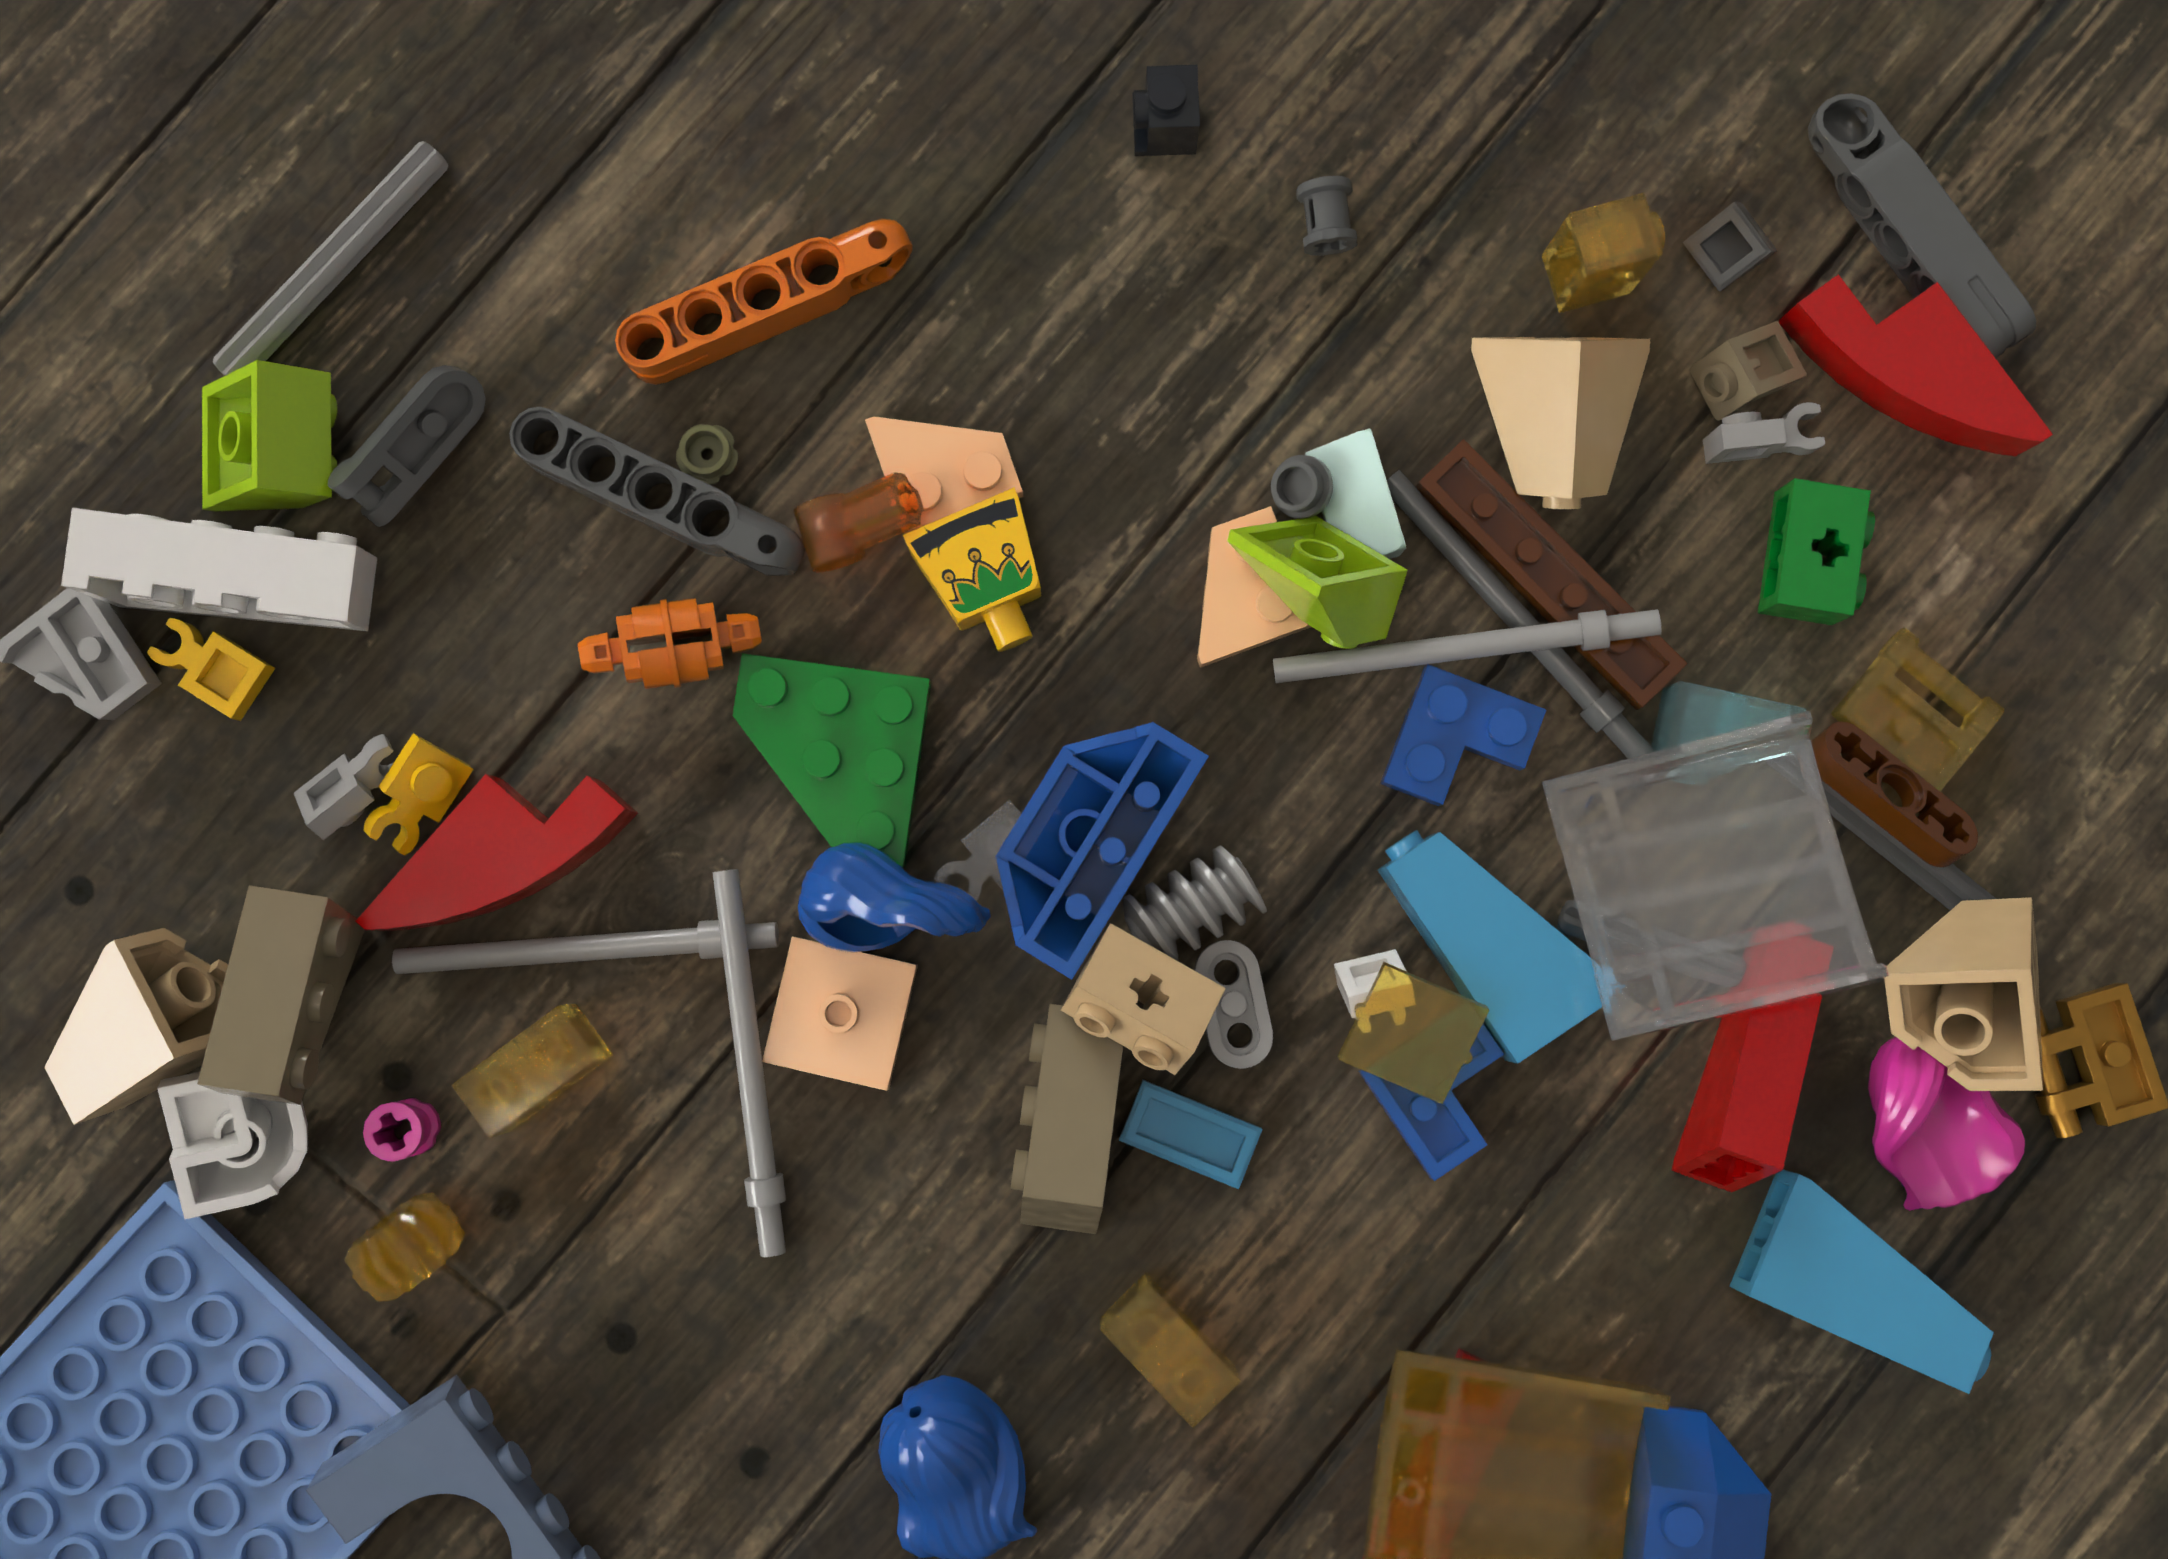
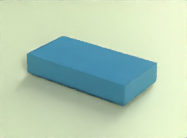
M1142 1079L1119 1141L1239 1189L1262 1128Z

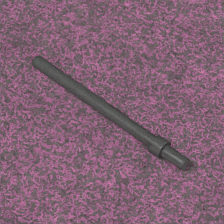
M1401 470L1395 472L1387 480L1393 501L1509 628L1540 624ZM1562 647L1531 651L1583 710L1579 715L1595 733L1602 730L1635 767L1655 751L1623 716L1621 712L1625 707L1609 689L1602 692Z

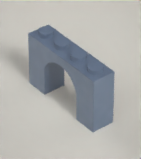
M455 1375L323 1462L306 1490L345 1544L411 1501L435 1494H454L479 1502L500 1520L509 1537L512 1559H601L591 1546L585 1545L582 1547L568 1528L569 1519L560 1501L551 1493L546 1495L542 1493L530 1476L532 1473L531 1465L524 1451L514 1441L505 1442L492 1424L494 1417L487 1400L475 1388L468 1390L458 1375Z

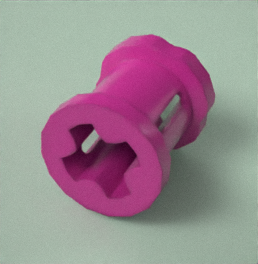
M416 1098L382 1104L371 1111L365 1121L363 1130L365 1145L379 1159L391 1162L423 1154L436 1143V1137L441 1130L440 1117L431 1104L421 1102ZM408 1119L412 1130L407 1132L402 1139H398L394 1128L402 1124V1120Z

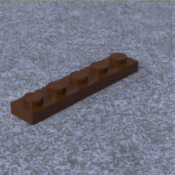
M1464 439L1415 486L1549 623L1578 620V613L1605 610L1607 616L1636 612ZM1660 635L1610 641V647L1604 649L1582 651L1581 645L1573 646L1636 710L1643 708L1688 664Z

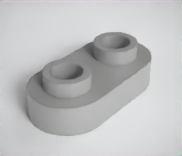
M1224 940L1212 943L1199 954L1194 967V971L1226 988L1205 1030L1208 1044L1215 1057L1227 1066L1239 1069L1249 1068L1260 1063L1268 1055L1273 1043V1029L1259 964L1253 952L1239 942ZM1222 960H1229L1237 967V978L1229 985L1220 984L1214 976V968ZM1244 1023L1250 1029L1251 1038L1243 1047H1233L1228 1041L1227 1033L1233 1024Z

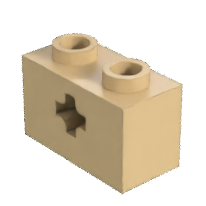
M1110 923L1090 954L1061 1011L1073 1017L1075 1023L1085 1032L1096 1037H1108L1132 1051L1133 1056L1143 1065L1155 1070H1167L1176 1075L1194 1054L1226 988ZM1137 1001L1144 1004L1143 1009L1136 1005Z

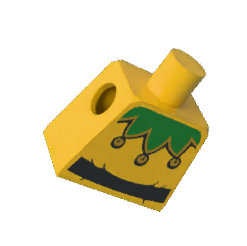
M1015 487L903 535L914 561L961 631L985 622L998 652L1014 648L1033 637L1020 606L1041 597V587Z

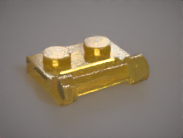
M1903 627L1884 644L1878 653V657L1832 711L1831 715L1839 722H1848L1859 727L1941 792L2004 713V708L1990 696L1982 699L1920 649L1918 647L1920 639ZM1900 667L1905 669L1964 718L1960 728L1956 727L1896 678L1894 674Z

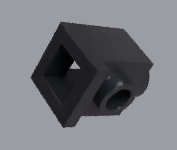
M1197 65L1147 66L1145 90H1134L1132 93L1135 156L1196 154L1200 129Z

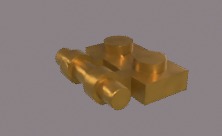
M2114 983L2055 1001L2063 1026L2052 1030L2048 1029L2042 1008L2040 1007L2043 1091L2037 1093L2035 1098L2041 1115L2049 1116L2056 1138H2067L2083 1132L2075 1109L2084 1106H2091L2097 1125L2108 1127L2168 1109V1100L2128 983ZM2071 1049L2082 1082L2067 1086L2057 1053Z

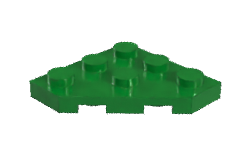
M742 653L732 716L829 845L834 847L852 842L869 844L886 853L898 865L905 868L931 680L929 678Z

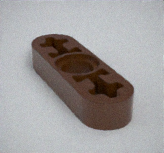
M1835 722L1808 744L1806 751L1807 760L1815 775L1926 863L1935 867H1947L1973 851L1977 846L1978 832L1971 817L1961 807L1859 727L1848 722ZM1868 772L1869 775L1865 777L1864 773ZM1881 782L1889 784L1896 790L1902 800V807L1894 805L1886 797L1882 790Z

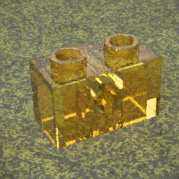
M1644 192L1568 214L1542 254L1559 313L1630 294L1662 256V249L1665 245L1664 227L1658 213L1655 211L1650 212Z
M577 1004L558 1005L451 1086L487 1136L492 1138L511 1132L613 1056V1053Z
M1147 1273L1136 1281L1100 1317V1330L1192 1428L1241 1382L1236 1367Z

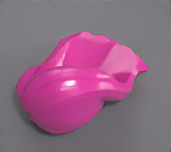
M1893 1037L1879 1048L1870 1065L1868 1091L1872 1108L1876 1114V1124L1872 1137L1875 1156L1881 1166L1904 1186L1907 1193L1903 1204L1904 1208L1909 1211L1920 1208L1932 1209L1937 1206L1947 1208L1973 1200L1981 1194L1992 1192L2014 1172L2024 1155L2025 1138L2020 1125L1999 1106L1990 1091L1967 1090L1947 1075L1948 1068L1923 1049L1917 1047L1913 1050L1897 1037Z

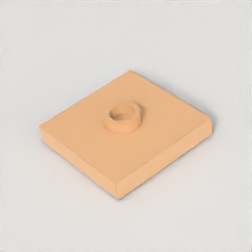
M792 936L762 1062L888 1091L918 965L864 952L839 951L826 947L820 942Z

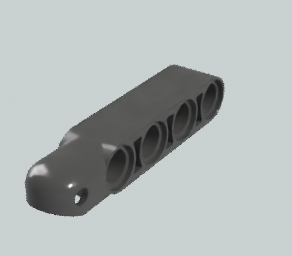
M1852 93L1840 94L1827 99L1812 115L1808 126L1809 140L1812 148L1835 178V186L1843 204L1912 297H1917L1938 282L1995 358L2002 355L2006 348L2015 346L2032 334L2036 329V317L2029 302L1917 152L1908 142L1900 137L1877 104L1865 96ZM1860 108L1866 111L1867 117L1860 111Z
M544 407L528 408L520 413L512 422L509 433L511 446L516 454L539 474L708 555L716 557L727 556L767 576L795 574L804 557L805 546L802 539L795 531L784 524L735 502L725 492L556 411ZM550 430L558 431V442L552 451L543 455L534 454L535 440L540 434ZM602 457L615 458V469L609 478L601 482L590 481L589 472L595 461ZM662 483L672 485L673 493L670 501L665 506L653 510L646 508V494L653 486ZM715 510L728 511L730 521L723 533L712 537L701 534L702 520L707 514ZM776 547L774 552L767 554L771 548Z

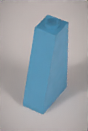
M1415 830L1385 850L1391 861L1377 871L1463 999L1469 1001L1503 1051L1504 1055L1502 1057L1505 1061L1520 1063L1625 992L1620 982L1441 832L1431 834L1423 839L1419 832Z
M1782 1170L1775 1174L1729 1287L1970 1394L1974 1381L1981 1379L1988 1369L1991 1360L1989 1344L1994 1332L1814 1181L1787 1170Z

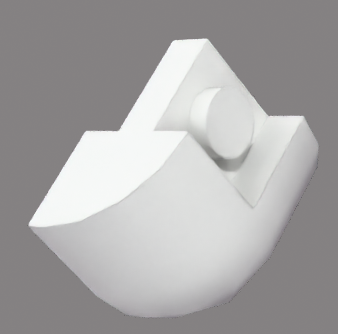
M200 1072L161 1080L157 1089L173 1148L169 1161L184 1219L252 1205L277 1195L279 1189L299 1171L308 1151V1123L303 1102L300 1105L223 1094L198 1085Z

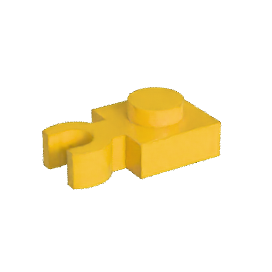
M169 618L166 625L180 634L181 646L173 654L151 646L147 651L150 658L156 663L169 668L188 669L178 686L229 718L241 721L275 670V667L224 635L212 632L204 644L203 637L195 626L178 619Z
M413 733L378 786L384 794L392 797L388 805L380 806L368 815L363 831L370 838L377 841L385 827L393 823L400 824V833L394 839L392 846L402 855H407L414 849L419 840L418 822L422 816L425 815L439 823L474 769L466 762Z

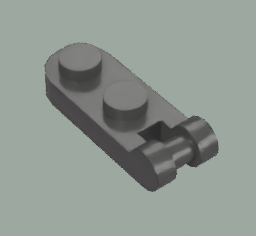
M442 365L432 368L421 377L351 458L342 461L333 470L328 478V487L341 498L346 500L353 498L361 505L362 515L375 526L386 525L400 512L478 422L484 412L486 400L482 385L476 377L456 366ZM383 466L393 476L385 485L378 487L371 479Z

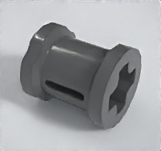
M1323 176L1305 181L1297 186V200L1304 204L1307 227V236L1303 238L1305 254L1315 256L1338 254L1351 250L1358 245L1357 232L1351 229L1347 197L1352 194L1353 188L1352 181L1344 176Z

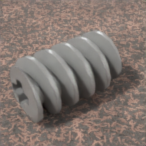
M1221 845L1212 850L1215 869L1212 870L1199 858L1190 862L1191 882L1176 870L1168 873L1169 894H1166L1153 882L1145 886L1147 899L1145 907L1130 894L1122 898L1124 919L1131 934L1175 960H1178L1177 939L1181 938L1191 948L1197 950L1201 947L1199 927L1204 926L1214 936L1219 938L1224 935L1221 920L1223 914L1226 913L1241 926L1246 923L1244 903L1249 901L1263 914L1267 912V909L1258 889L1238 857L1235 858Z

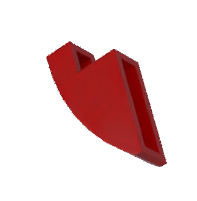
M1838 274L1798 302L1779 320L1780 325L1802 351L1839 385L1872 408L1914 430L1955 445L2015 457L2053 435L1938 282L1879 324H1876Z
M485 774L355 922L364 930H409L451 924L496 911L539 892L573 872L608 845L632 821L638 812L601 780L587 775L548 819L505 780Z

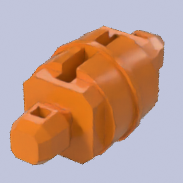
M696 598L667 602V599H661L660 603L632 607V614L617 616L616 623L619 637L609 638L607 632L586 637L578 643L581 668L584 671L591 673L615 672L614 665L623 664L628 683L643 681L645 689L674 685L677 688L681 687L682 683L708 680V671L724 669L721 649L732 648L733 654L748 651L760 645L762 639L757 616L748 613L728 614L727 621L716 623L713 602L697 605ZM712 634L713 640L675 645L674 642L677 639ZM664 641L667 644V647L630 652V646Z

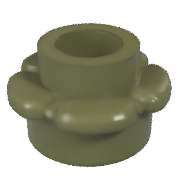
M699 424L691 427L683 434L679 448L676 451V461L680 470L709 485L718 483L721 476H729L737 466L739 456L738 452L733 448L735 443L734 437L727 429L719 425ZM706 449L713 451V457L709 460L702 458V453Z

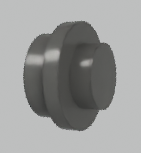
M1296 455L1286 459L1279 465L1271 480V493L1275 504L1284 514L1293 518L1301 519L1316 516L1328 505L1333 492V480L1327 466L1321 460L1307 455Z

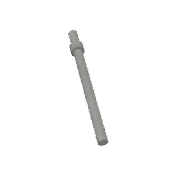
M1658 609L1607 616L1605 610L1578 613V620L1273 658L1276 683L1576 645H1581L1582 651L1604 649L1610 647V641L1661 635V619Z
M729 869L712 873L750 1177L744 1179L747 1206L754 1207L760 1256L773 1257L786 1253L780 1203L786 1201L783 1174L776 1173L739 870Z
M706 920L699 921L697 928L399 948L393 951L392 964L396 974L692 953H699L701 959L723 958L719 921ZM777 922L745 924L748 950L777 948L779 946Z

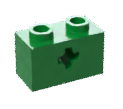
M1794 478L1774 492L1758 614L1826 625H1834L1854 616V611L1860 608L1864 600L1867 586L1866 575L1860 572L1862 552L1869 545L1875 527L1874 512L1868 511L1871 490ZM1818 542V552L1812 551V545ZM1822 556H1827L1828 562L1822 565Z

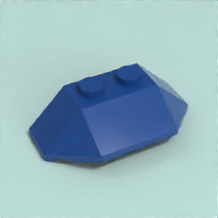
M1154 722L1063 746L996 854L1016 946L1072 980L1209 756Z
M1638 1401L1620 1559H1764L1771 1493L1703 1410Z

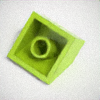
M255 360L202 387V510L235 511L305 508L332 497V489L328 487L327 483L330 474L337 467V461L331 455V428L337 416V401L335 396L331 394L330 372Z

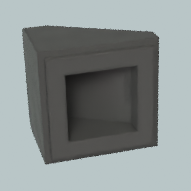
M1733 202L1682 242L1719 292L1777 252L1775 246L1741 202Z

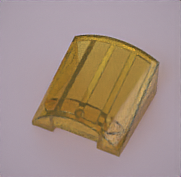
M1396 1349L1377 1447L1364 1559H1623L1631 1479L1645 1407L1668 1410L1671 1396L1648 1385Z

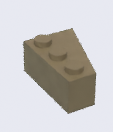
M249 885L202 1063L198 1085L223 1094L296 1105L301 1104L305 1091L310 1089L315 1081L319 1066V1053L365 931L355 922L358 918L328 897Z
M1050 1004L1047 1025L1034 1023L1029 1062L1041 1063L1038 1087L1025 1085L1020 1125L1032 1126L1029 1151L1016 1149L1011 1189L1023 1191L1020 1224L1096 1234L1103 1209L1123 1046L1108 1037H1096L1085 1032L1075 1023L1073 1017L1061 1011L1063 1005Z

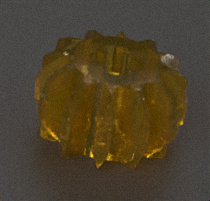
M433 1192L414 1195L407 1202L401 1203L393 1211L384 1215L376 1224L368 1228L360 1238L353 1242L344 1261L352 1270V1277L363 1291L368 1290L377 1302L396 1300L403 1293L410 1292L420 1282L428 1279L434 1271L445 1265L446 1260L459 1250L465 1232L457 1223L458 1217L447 1203L442 1204Z

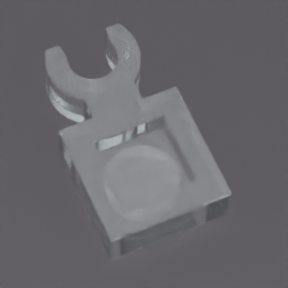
M1010 800L961 840L972 853V856L965 862L952 861L943 865L934 877L937 883L946 882L954 874H963L967 877L970 884L967 894L976 901H978L982 894L983 882L990 876L1003 890L996 854L1021 815L1020 811Z

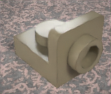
M1779 321L1727 340L1690 367V374L1713 417L1718 421L1734 414L1753 401L1792 386L1807 376Z

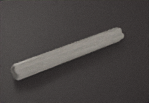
M424 141L418 142L214 356L213 363L223 375H227L255 360L266 361L447 171L448 163L444 157L430 144Z

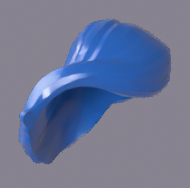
M860 842L843 843L828 848L820 854L802 881V889L798 901L799 919L807 933L824 946L845 952H865L885 948L899 942L914 929L940 937L944 934L959 936L965 933H977L983 929L987 920L991 918L990 910L979 905L973 897L962 889L949 884L916 879L909 875L886 853L869 844Z
M941 1375L909 1387L903 1394L902 1403L883 1417L878 1449L882 1472L898 1496L897 1535L902 1549L919 1558L985 1559L1013 1541L1033 1537L1037 1533V1528L1029 1524L1023 1516L1026 1491L1023 1455L1018 1436L1002 1409L979 1388L957 1377Z

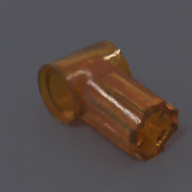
M893 472L847 494L834 493L806 501L798 505L793 510L805 546L811 570L815 573H821L854 564L866 556L865 549L921 525V513L924 511L918 490L911 485L906 475Z

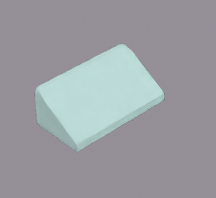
M1371 429L1355 432L1306 452L1305 455L1321 460L1327 466L1332 476L1333 492L1328 505L1322 511L1324 520L1388 559L1400 556L1406 549V544Z

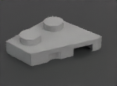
M66 588L0 639L1 663L16 665L35 677L34 682L53 693L69 696L75 706L99 720H115L162 684L111 605Z

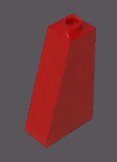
M1770 928L1746 945L1741 959L1745 966L1744 976L1737 992L1729 995L1671 1171L1732 1193L1783 1170L1833 950L1811 943V938L1808 935L1789 928Z

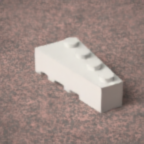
M72 508L61 586L122 608L368 631L377 557L356 546L357 538L339 533L318 532L317 540L296 538L294 537L295 533L290 530L269 526H255L254 532L232 529L230 525L207 520H192L191 523H184L144 514L124 515Z

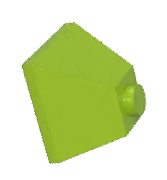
M1318 516L1230 529L1227 542L1300 620L1321 632V638L1325 642L1335 647L1353 649L1358 644L1387 638L1408 571L1407 569Z

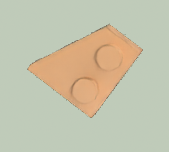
M881 417L865 419L904 534L1015 487L1018 497H1023V490L1003 433Z
M1271 506L1212 527L1197 654L1200 668L1311 628L1310 625L1300 620L1227 542L1230 529L1277 522Z

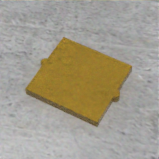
M1383 962L1364 1003H1358L1354 1007L1357 1017L1338 1054V1058L1342 1062L1443 1104L1462 1064H1468L1472 1061L1473 1057L1470 1048L1489 1012V1008L1486 1005Z

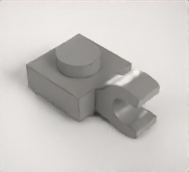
M1812 402L1801 403L1787 412L1782 418L1762 420L1760 412H1742L1726 416L1722 419V424L1703 439L1705 462L1709 464L1768 458L1773 453L1782 452L1795 455L1811 454L1825 445V438L1804 437L1798 430V421L1813 419L1821 413V407L1819 404Z
M384 734L370 739L364 745L362 751L352 760L346 754L341 755L294 792L306 826L322 840H325L340 827L352 824L361 816L365 807L374 801L370 790L380 785L393 763L380 765V762L394 751Z

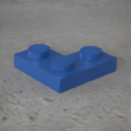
M1427 664L1422 671L1380 784L1436 806H1441L1445 801L1463 750L1470 751L1519 771L1525 769L1546 709Z
M1462 1000L1358 1071L1429 1178L1433 1181H1436L1488 1145L1451 1091L1504 1055L1468 1000Z

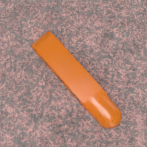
M890 219L868 222L831 239L823 237L807 239L632 314L623 320L617 329L615 338L617 351L635 376L643 382L655 385L667 383L835 311L845 305L850 297L892 280L909 259L913 245L905 228L897 221ZM890 258H892V260H891V262H890V264H889L888 266H886V267H881V266H879V265H881V264L887 262ZM826 264L838 269V274L828 284L816 285L808 281L810 273L818 266ZM773 289L780 292L779 300L771 308L758 310L751 307L752 299L761 290ZM714 313L722 316L720 326L711 334L700 335L694 333L696 322L705 314ZM650 338H661L664 340L663 349L656 357L648 360L637 359V350L641 343Z

